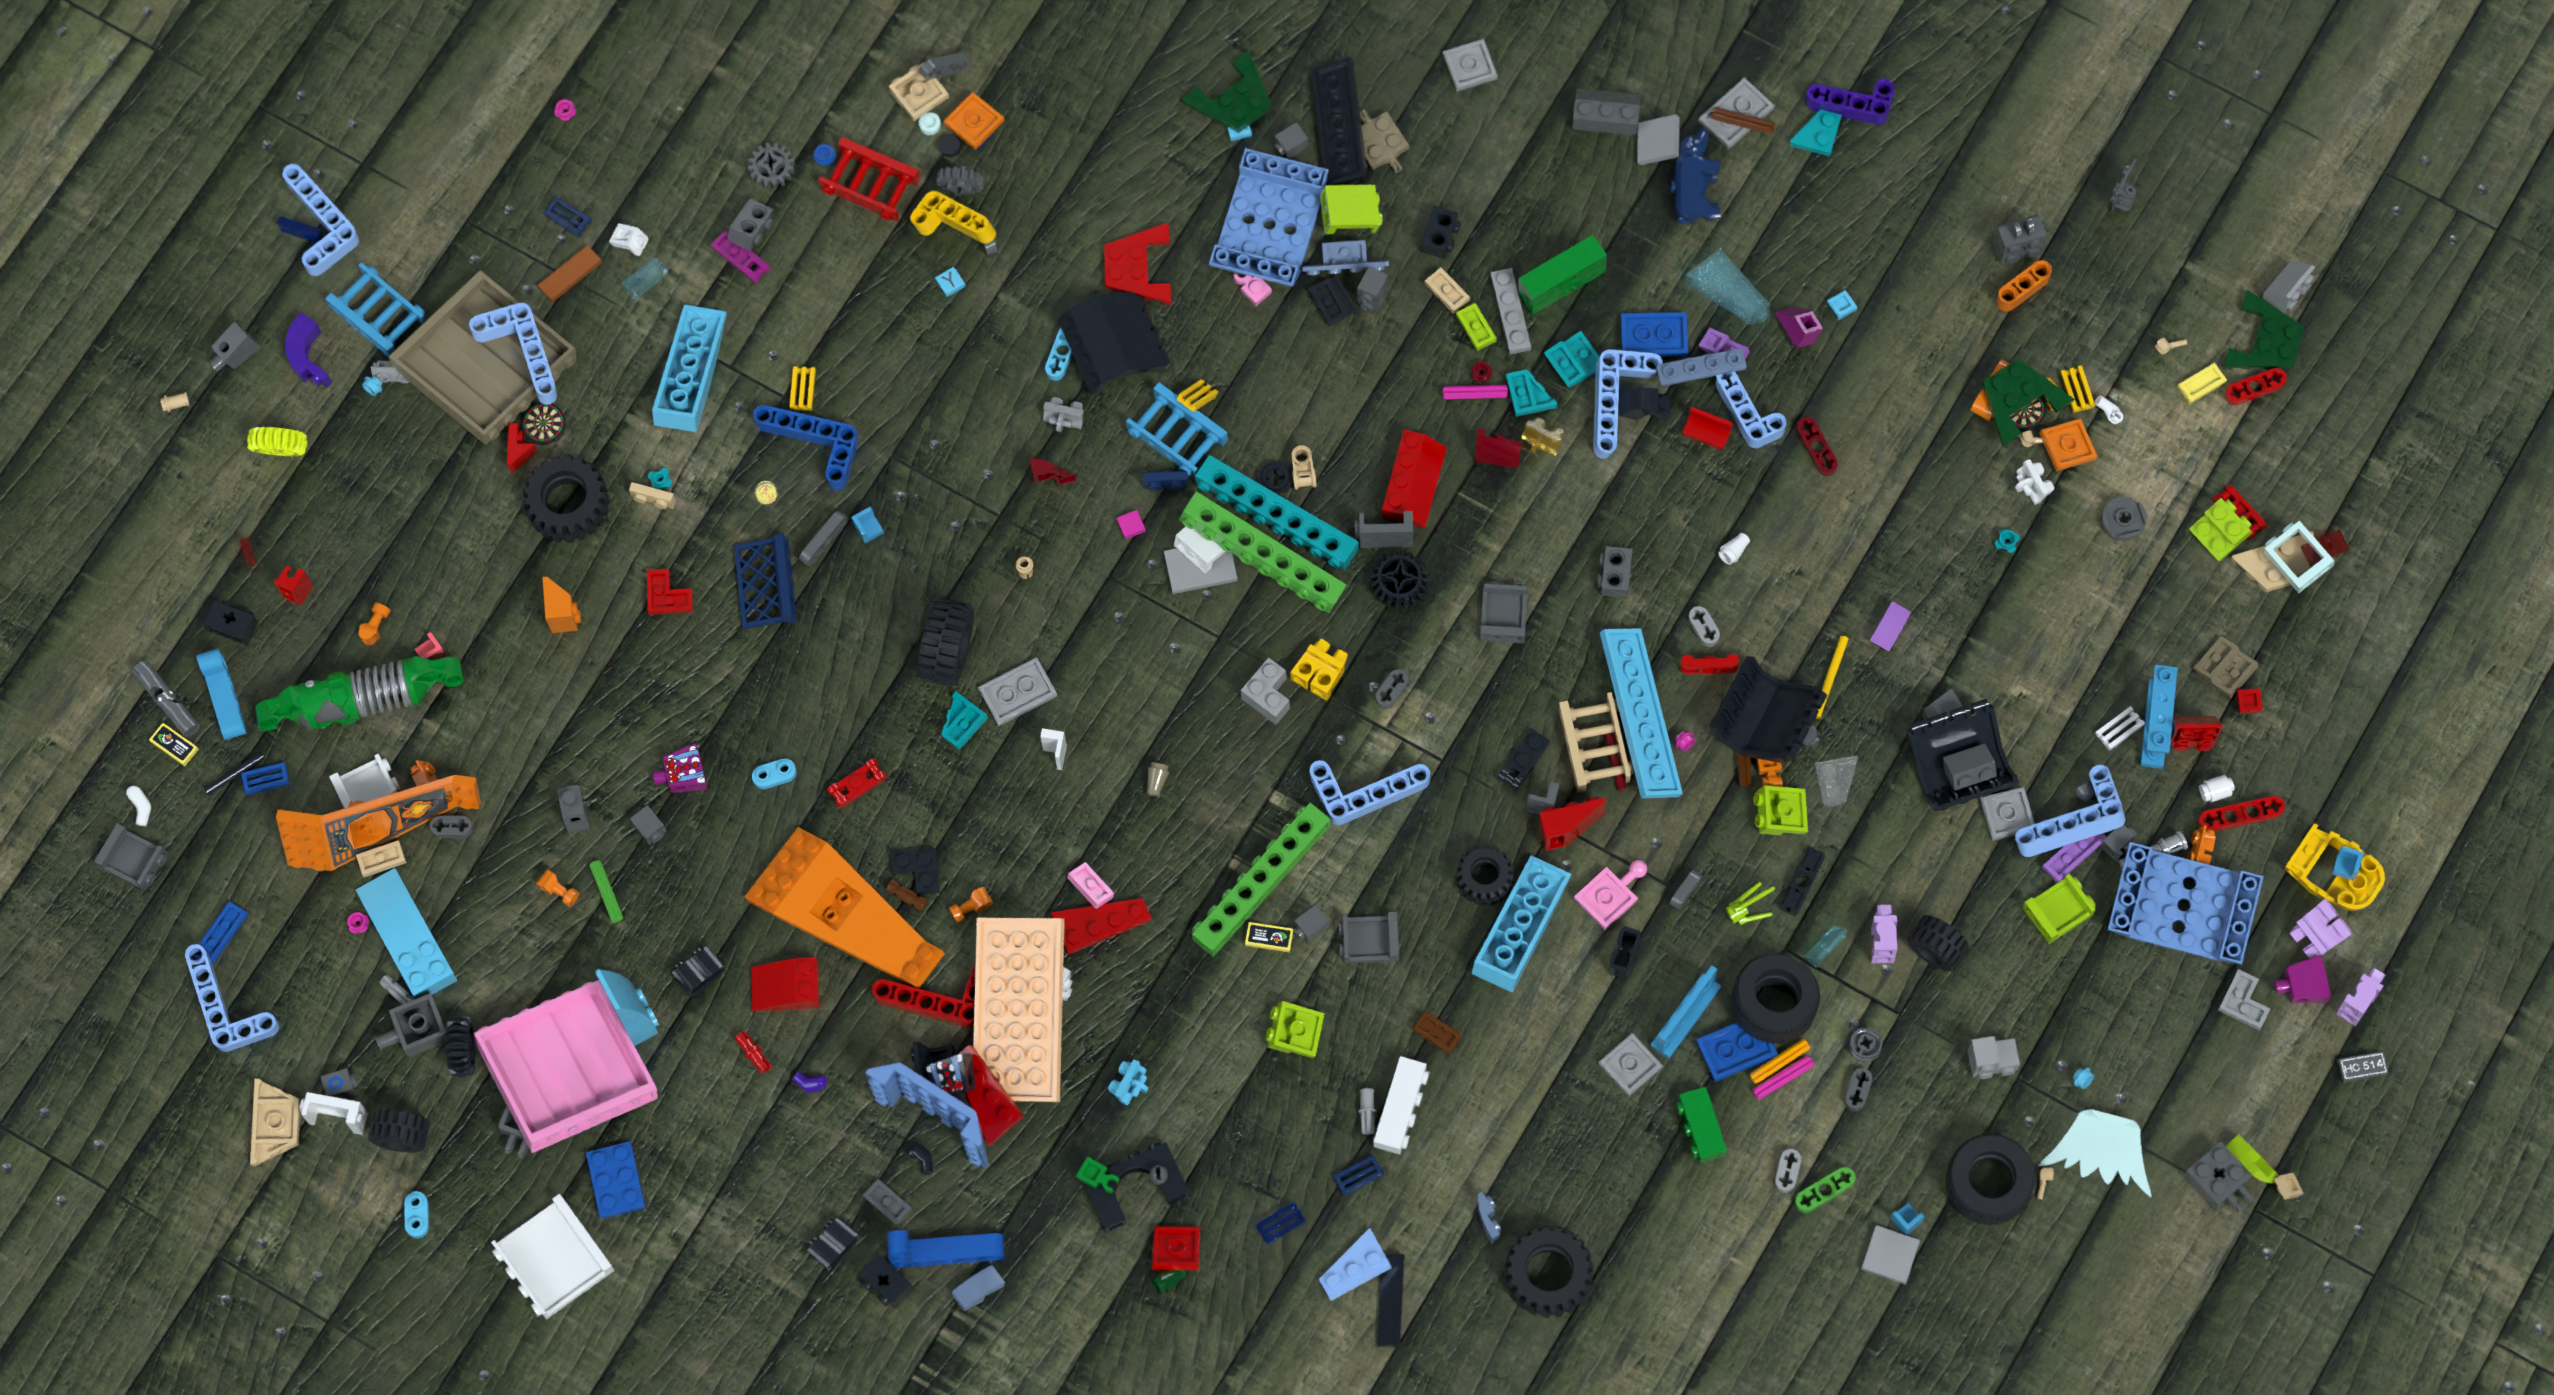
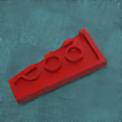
M1143 898L1103 904L1097 909L1094 906L1051 913L1053 918L1064 919V945L1068 955L1152 921Z
M968 1045L959 1054L972 1053L976 1090L966 1094L973 1110L977 1113L987 1144L992 1145L1019 1122L1024 1115L973 1045Z

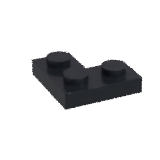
M936 848L891 852L893 876L915 874L916 893L918 895L940 893Z

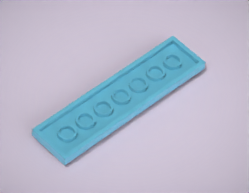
M1641 628L1604 629L1600 632L1641 799L1679 797L1683 792Z

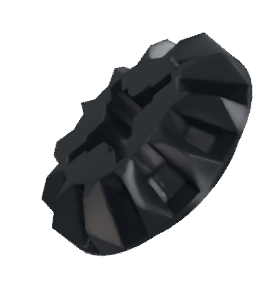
M1277 461L1269 462L1260 469L1258 482L1279 495L1286 493L1292 486L1293 474L1286 464ZM1274 471H1276L1278 478H1282V480H1278L1277 486H1275L1272 480H1269L1273 478Z

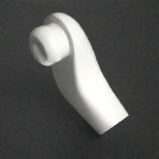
M130 786L126 791V795L137 810L135 824L146 827L151 812V804L138 786Z

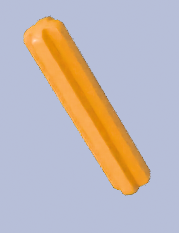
M1805 1039L1795 1043L1751 1072L1749 1075L1751 1080L1755 1084L1760 1083L1810 1049L1809 1044Z

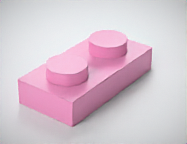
M1086 862L1068 873L1067 878L1095 909L1113 899L1114 892Z

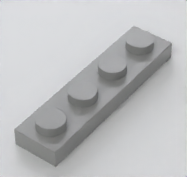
M1510 268L1491 272V279L1509 354L1531 350V345L1513 270Z

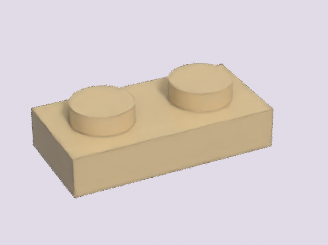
M1439 268L1425 280V285L1453 314L1470 301V297L1442 268Z
M633 482L629 488L631 497L636 502L643 504L646 502L653 503L660 509H674L676 500L673 493Z
M399 840L356 855L363 877L406 863Z

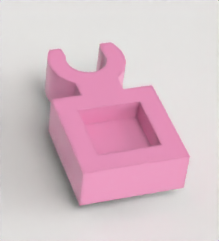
M1237 274L1234 275L1235 282L1239 285H1244L1241 288V292L1256 306L1272 293V289L1260 278H1252L1248 275L1240 278Z

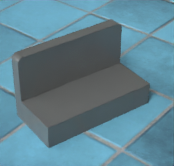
M1550 783L1546 798L1529 794L1527 811L1539 814L1546 808H1556L1559 797V784Z

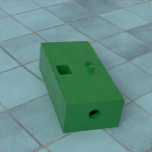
M1591 235L1519 278L1518 295L1533 315L1605 273L1607 254L1595 237Z

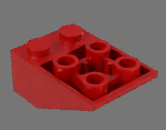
M2173 716L2170 748H2174L2175 751H2186L2188 748H2197L2198 751H2209L2215 746L2222 730V724L2216 716Z
M1592 797L1584 803L1571 802L1563 808L1556 809L1555 807H1550L1539 813V830L1545 851L1566 847L1605 814L1606 799Z

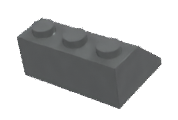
M1577 88L1573 129L1637 135L1641 94Z

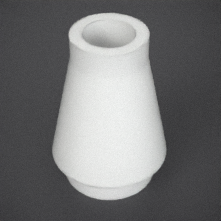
M1740 533L1737 537L1720 547L1719 557L1726 564L1736 563L1746 546L1750 543V539L1744 533Z

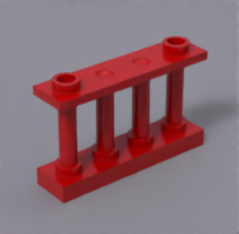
M842 137L838 143L842 157L829 180L820 176V188L828 195H837L876 212L885 220L890 221L892 219L898 222L899 214L895 207L907 185H910V183L915 186L918 185L921 179L919 170ZM856 159L860 161L861 165L849 188L837 184L849 160ZM872 167L879 169L880 174L868 196L856 192L868 169ZM892 175L899 178L900 181L887 205L876 201V198L888 176Z

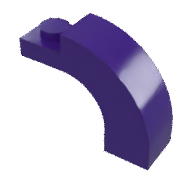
M301 312L287 332L285 342L287 358L301 381L305 383L309 379L316 386L321 384L327 389L332 383L329 375L308 358L310 346L322 332L317 323Z

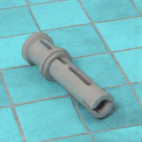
M2180 830L2176 832V835L2167 839L2161 838L2157 841V844L2151 846L2153 851L2169 855L2180 849H2188L2185 837ZM2126 857L2119 860L2122 871Z

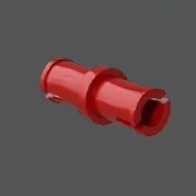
M746 1031L740 1032L734 1038L745 1052L746 1059L752 1061L760 1074H764V1072L766 1073L772 1068V1064L762 1054L761 1047L753 1042Z

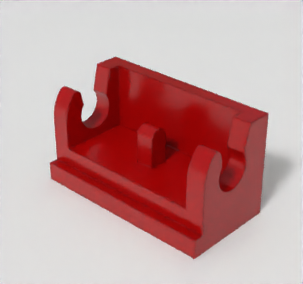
M287 566L282 571L278 580L275 579L274 584L283 598L302 606L313 585L306 572L300 568L293 578H288L287 574L291 568Z

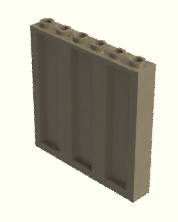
M480 270L389 356L391 367H394L399 374L486 445L490 441H494L505 426L513 423L515 417L530 406L531 401L537 394L517 333L486 342H477L472 337L469 322L473 317L520 303ZM532 313L555 382L559 379L562 371L570 368L575 363L577 358L576 350ZM520 315L518 318H524L527 315ZM500 321L497 324H504L506 321ZM479 327L476 330L481 331L485 327ZM527 333L524 336L529 337L532 333ZM532 352L530 355H537L539 352ZM539 370L536 374H542L544 370Z

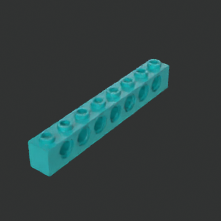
M1211 455L1207 457L1195 475L1196 484L1199 489L1206 493L1210 491L1216 495L1219 501L1223 503L1228 502L1234 505L1238 512L1251 515L1258 524L1270 526L1277 535L1287 536L1293 544L1298 547L1304 546L1317 558L1323 557L1336 569L1340 567L1346 570L1359 550V542ZM1217 479H1224L1226 481L1222 485L1215 483ZM1235 490L1244 491L1240 496L1233 494ZM1259 500L1263 504L1256 507L1252 505V502ZM1274 511L1281 513L1279 517H1272L1270 514ZM1297 522L1300 526L1298 528H1291L1289 524ZM1311 533L1319 535L1316 539H1310L1307 536ZM1329 544L1337 545L1335 550H1329L1326 547Z

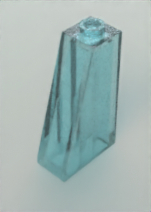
M1718 249L1686 274V283L1690 287L1753 326L1757 322L1762 323L1768 318L1770 311L1768 301L1721 249Z

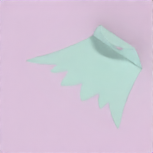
M2093 1109L2084 1110L2079 1113L2075 1122L2055 1149L2038 1165L2046 1166L2067 1158L2065 1168H2068L2080 1160L2081 1177L2090 1175L2099 1167L2103 1180L2106 1184H2109L2116 1172L2119 1171L2120 1177L2126 1185H2128L2131 1176L2136 1184L2148 1196L2152 1197L2143 1164L2140 1127L2135 1121Z

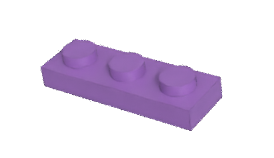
M2102 833L2065 845L2042 868L2056 883H2059L2067 874L2071 873L2099 848L2107 837Z

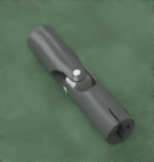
M143 660L135 665L131 673L162 708L183 736L187 738L195 734L201 725L184 704L177 699L174 692L147 660Z

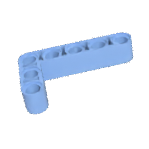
M290 164L283 170V177L288 187L329 232L327 236L306 251L302 257V262L307 272L312 276H319L353 250L359 243V237L353 225L298 165ZM294 175H299L296 179H290ZM306 190H312L309 194H303ZM325 204L322 209H317L319 205ZM339 219L337 223L330 224L332 220ZM346 234H352L348 239L343 238ZM335 247L333 251L326 252L328 248ZM312 261H318L315 265H309Z
M517 303L477 315L470 320L471 334L477 342H486L517 333L539 401L547 405L556 400V387L529 305ZM520 315H527L524 318H518ZM500 321H506L504 324H497ZM479 327H485L481 331L476 330ZM527 333H532L529 337L524 336ZM532 352H539L537 355H530ZM544 370V373L536 374L537 371ZM545 389H551L547 393H542Z
M1606 350L1598 358L1595 377L1593 450L1597 457L1601 459L1610 457L1617 446L1619 376L1655 377L1658 373L1657 365L1663 364L1661 357L1657 354ZM1603 359H1609L1612 362V366L1604 364ZM1625 360L1631 361L1634 367H1627ZM1646 362L1653 363L1655 369H1649ZM1602 380H1609L1612 386H1605ZM1602 401H1608L1611 404V408L1604 407ZM1601 422L1609 423L1610 429L1603 428ZM1600 443H1607L1610 450H1604Z
M1319 760L1312 763L1310 766V779L1328 818L1331 819V823L1342 825L1424 790L1430 784V771L1427 766L1418 764L1345 796L1342 795L1329 765L1324 761ZM1317 770L1326 772L1323 777H1317L1314 773ZM1420 773L1424 774L1426 778L1418 781L1414 776ZM1401 782L1405 784V788L1399 790L1394 785ZM1327 789H1331L1335 792V794L1332 796H1325L1323 792ZM1377 791H1382L1385 796L1376 798L1373 794ZM1362 800L1365 804L1362 807H1356L1353 805V802ZM1335 809H1342L1344 811L1341 816H1335L1332 812Z
M2096 765L2089 773L2098 804L2018 830L2015 840L2021 855L2031 857L2123 826L2125 823L2124 811L2110 771L2106 766Z
M198 944L187 948L185 952L187 964L211 1039L219 1050L228 1052L269 1038L278 1032L279 1023L277 1019L267 1012L231 1024L208 952ZM196 952H202V958L198 961H193V955ZM209 973V978L206 981H199L201 974ZM209 994H216L213 1002H206V997ZM217 1014H222V1020L214 1024L212 1022L213 1017ZM272 1020V1026L269 1029H262L264 1021ZM244 1028H251L248 1036L241 1037V1031ZM229 1035V1040L226 1044H219L221 1036Z

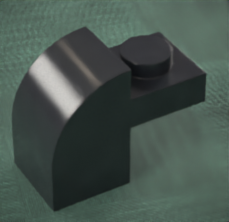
M1637 388L1618 396L1619 415L1621 417L1638 420L1646 415L1662 419L1670 417L1669 396L1659 394L1656 388Z

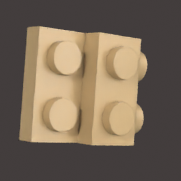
M921 65L912 67L906 75L897 77L889 85L891 95L914 121L949 98V94L936 78L924 79L919 72Z

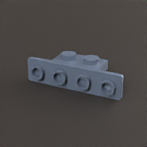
M1366 240L1323 242V264L1302 266V271H1307V275L1320 274V270H1328L1329 274L1342 273L1341 269L1350 268V272H1362L1363 267L1368 266L1379 271L1385 270V266H1389V260L1367 261Z
M1739 348L1657 365V372L1661 386H1667L1746 370L1747 366L1743 350Z

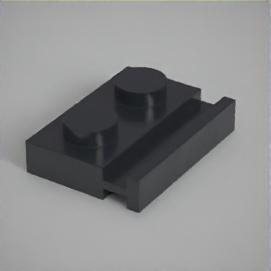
M1337 275L1309 288L1310 295L1329 327L1348 318L1349 315L1357 313L1356 307Z

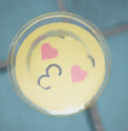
M763 481L756 486L755 495L760 503L770 504L776 500L778 493L776 486L772 482Z

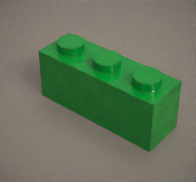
M1706 1087L1680 1094L1679 1102L1676 1103L1679 1115H1684L1686 1123L1683 1124L1686 1136H1691L1693 1145H1690L1693 1157L1698 1158L1700 1164L1725 1157L1727 1149Z

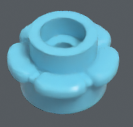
M374 376L371 378L365 377V382L362 386L369 394L376 396L378 392H382V383L378 378Z
M2080 1068L2073 1076L2075 1086L2085 1089L2090 1085L2094 1078L2090 1068H2085V1070Z

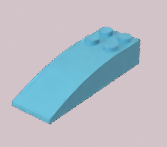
M684 305L652 409L654 425L697 432L719 353L727 315L725 311Z
M1530 856L1474 962L1473 975L1513 993L1559 903L1571 873L1534 856Z
M395 868L356 889L360 900L415 999L430 993L433 995L458 981Z
M600 969L595 971L634 1046L658 1034L656 1026L659 1023L651 1008H645L649 1005L641 989H635L626 977L618 973Z

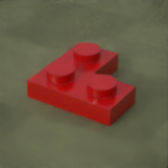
M669 569L647 570L649 615L693 612L692 588L670 590Z

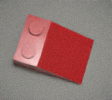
M817 957L793 958L751 967L753 1012L820 1008V975Z

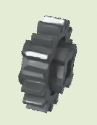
M766 143V148L764 149L758 146L759 152L753 151V158L748 159L750 165L748 170L749 173H752L751 179L756 180L758 186L764 183L765 189H768L769 185H773V188L777 189V184L779 183L785 186L784 180L790 181V174L795 173L794 167H792L795 165L794 159H791L792 153L787 152L785 146L779 149L778 143H775L773 147ZM770 161L773 163V171L770 169Z
M959 166L958 168L946 167V170L940 169V172H938L937 185L941 186V189L953 192L957 196L963 194L975 195V192L980 193L983 190L984 177L980 176V173H974L972 169L968 170L964 166Z

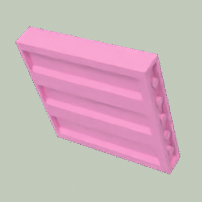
M599 980L585 983L581 988L574 991H566L560 997L553 1000H545L539 1006L524 1009L513 1017H505L498 1023L484 1026L474 1033L475 1045L532 1153L657 1099V1088Z

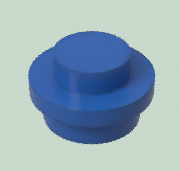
M820 145L814 151V159L819 165H829L835 159V151L829 145Z

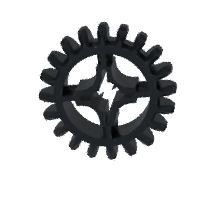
M1401 550L1400 555L1396 556L1395 551H1392L1390 558L1384 554V561L1378 559L1376 561L1377 566L1372 567L1374 574L1370 575V580L1372 581L1370 587L1375 589L1373 595L1375 597L1380 596V603L1387 600L1386 605L1388 608L1392 603L1395 604V609L1397 610L1399 609V604H1403L1405 609L1408 608L1409 602L1415 606L1416 599L1422 600V593H1427L1428 591L1426 586L1429 585V579H1427L1429 572L1424 570L1426 565L1425 563L1419 564V557L1412 559L1413 554L1411 552L1404 556V551ZM1397 566L1395 571L1384 574L1388 569ZM1404 567L1411 569L1416 576L1405 572ZM1401 572L1402 582H1400V587L1398 588L1397 578H1399V573ZM1382 583L1393 587L1395 593L1388 591ZM1415 586L1411 591L1402 594L1404 589Z
M463 1016L449 1018L445 1030L446 1061L449 1072L453 1077L471 1076L474 1073L476 1064V1047L472 1021L469 1017Z

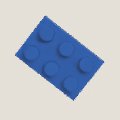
M1687 312L1621 314L1622 351L1654 353L1660 357L1688 356Z
M1738 1023L1696 1040L1714 1082L1768 1061L1778 1055L1772 1043L1756 1040V1038L1748 1035L1746 1031H1743Z
M631 1141L586 1152L601 1219L646 1208Z

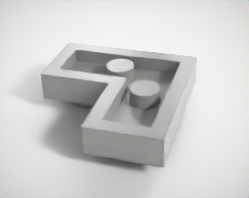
M2238 969L2218 1011L2260 1031L2270 1008L2250 999L2259 979Z

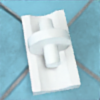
M2024 461L2023 466L2016 471L2019 481L2015 486L2017 492L2024 490L2026 495L2031 497L2034 505L2041 503L2054 490L2051 481L2046 480L2043 482L2040 476L2044 473V468L2040 462Z

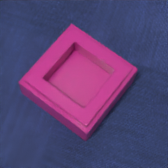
M1137 510L1117 518L1125 540L1146 532Z

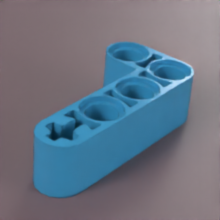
M216 648L196 655L200 670L206 679L225 741L247 734L230 674L220 650Z

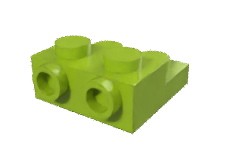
M2222 498L2189 528L2219 562L2253 533L2249 529L2252 524L2243 515L2239 518L2234 512L2237 508L2229 499L2224 501Z
M1763 786L1757 790L1754 795V805L1758 806L1755 826L1759 827L1760 834H1806L1808 832L1805 789Z
M1285 1001L1273 1006L1270 1013V1019L1273 1020L1272 1028H1268L1265 1040L1269 1041L1268 1048L1314 1058L1325 1013Z

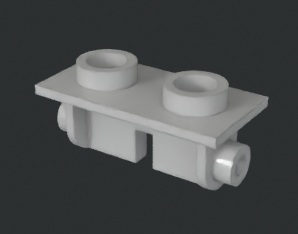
M377 361L371 367L372 376L378 378L381 383H409L394 367H391L390 361Z

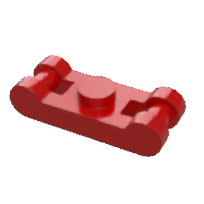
M2229 484L2223 489L2224 491L2221 494L2217 493L2212 497L2214 504L2220 498L2224 501L2229 498L2232 499V504L2237 508L2234 511L2239 518L2243 515L2247 520L2251 519L2253 521V524L2249 527L2253 533L2246 539L2251 540L2258 530L2262 531L2267 527L2263 518L2232 485Z
M1735 654L1717 659L1715 656L1694 659L1691 655H1685L1681 659L1680 670L1686 675L1733 674L1738 670L1739 658Z
M875 758L866 762L864 766L838 783L828 787L827 792L830 796H834L836 799L835 803L839 808L845 807L887 778L886 773L879 769V763ZM871 772L873 774V778L868 780L866 775ZM845 788L849 792L847 795H843L841 792Z

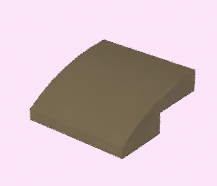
M2221 636L2196 664L2194 671L2231 699L2258 668V662L2240 652L2237 645Z

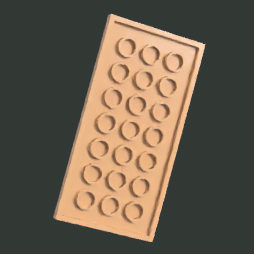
M977 918L974 1048L1013 1101L1060 1102L1064 919Z

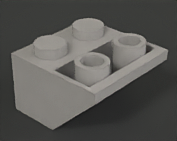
M2290 261L2264 292L2262 299L2283 313L2287 310L2292 311L2298 303L2297 299L2301 294L2304 296L2310 289L2311 282L2315 278L2313 276L2315 267L2311 264Z

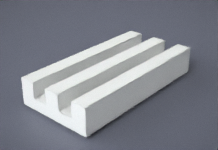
M2131 706L2095 733L2109 751L2145 725V722L2139 718L2137 713L2135 714ZM2128 715L2131 716L2106 736L2102 735ZM2135 721L2137 723L2113 742H2108L2109 739Z

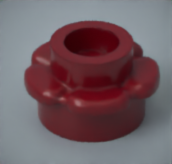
M1483 361L1477 362L1471 368L1472 378L1477 382L1488 381L1490 375H1492L1491 366Z

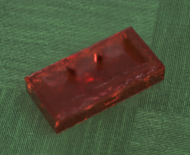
M2340 530L2316 539L2331 557L2349 550ZM2309 543L2301 546L2310 567L2322 559Z

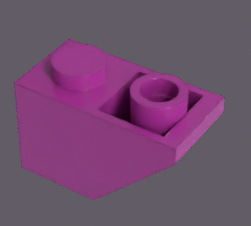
M1794 306L1776 312L1777 318L1796 349L1815 343L1823 329L1813 311Z

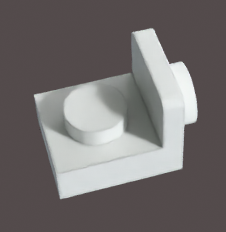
M618 223L609 242L615 247L629 249L636 256H640L646 246L648 237L637 227Z

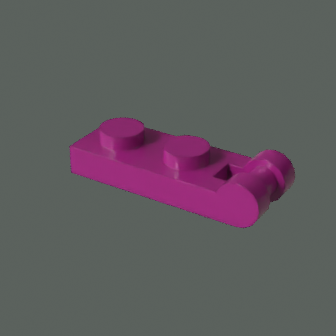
M725 230L711 244V248L756 285L760 281L759 277L763 273L766 274L770 267L752 251H748L728 241L729 232ZM753 264L757 266L754 271L749 269Z

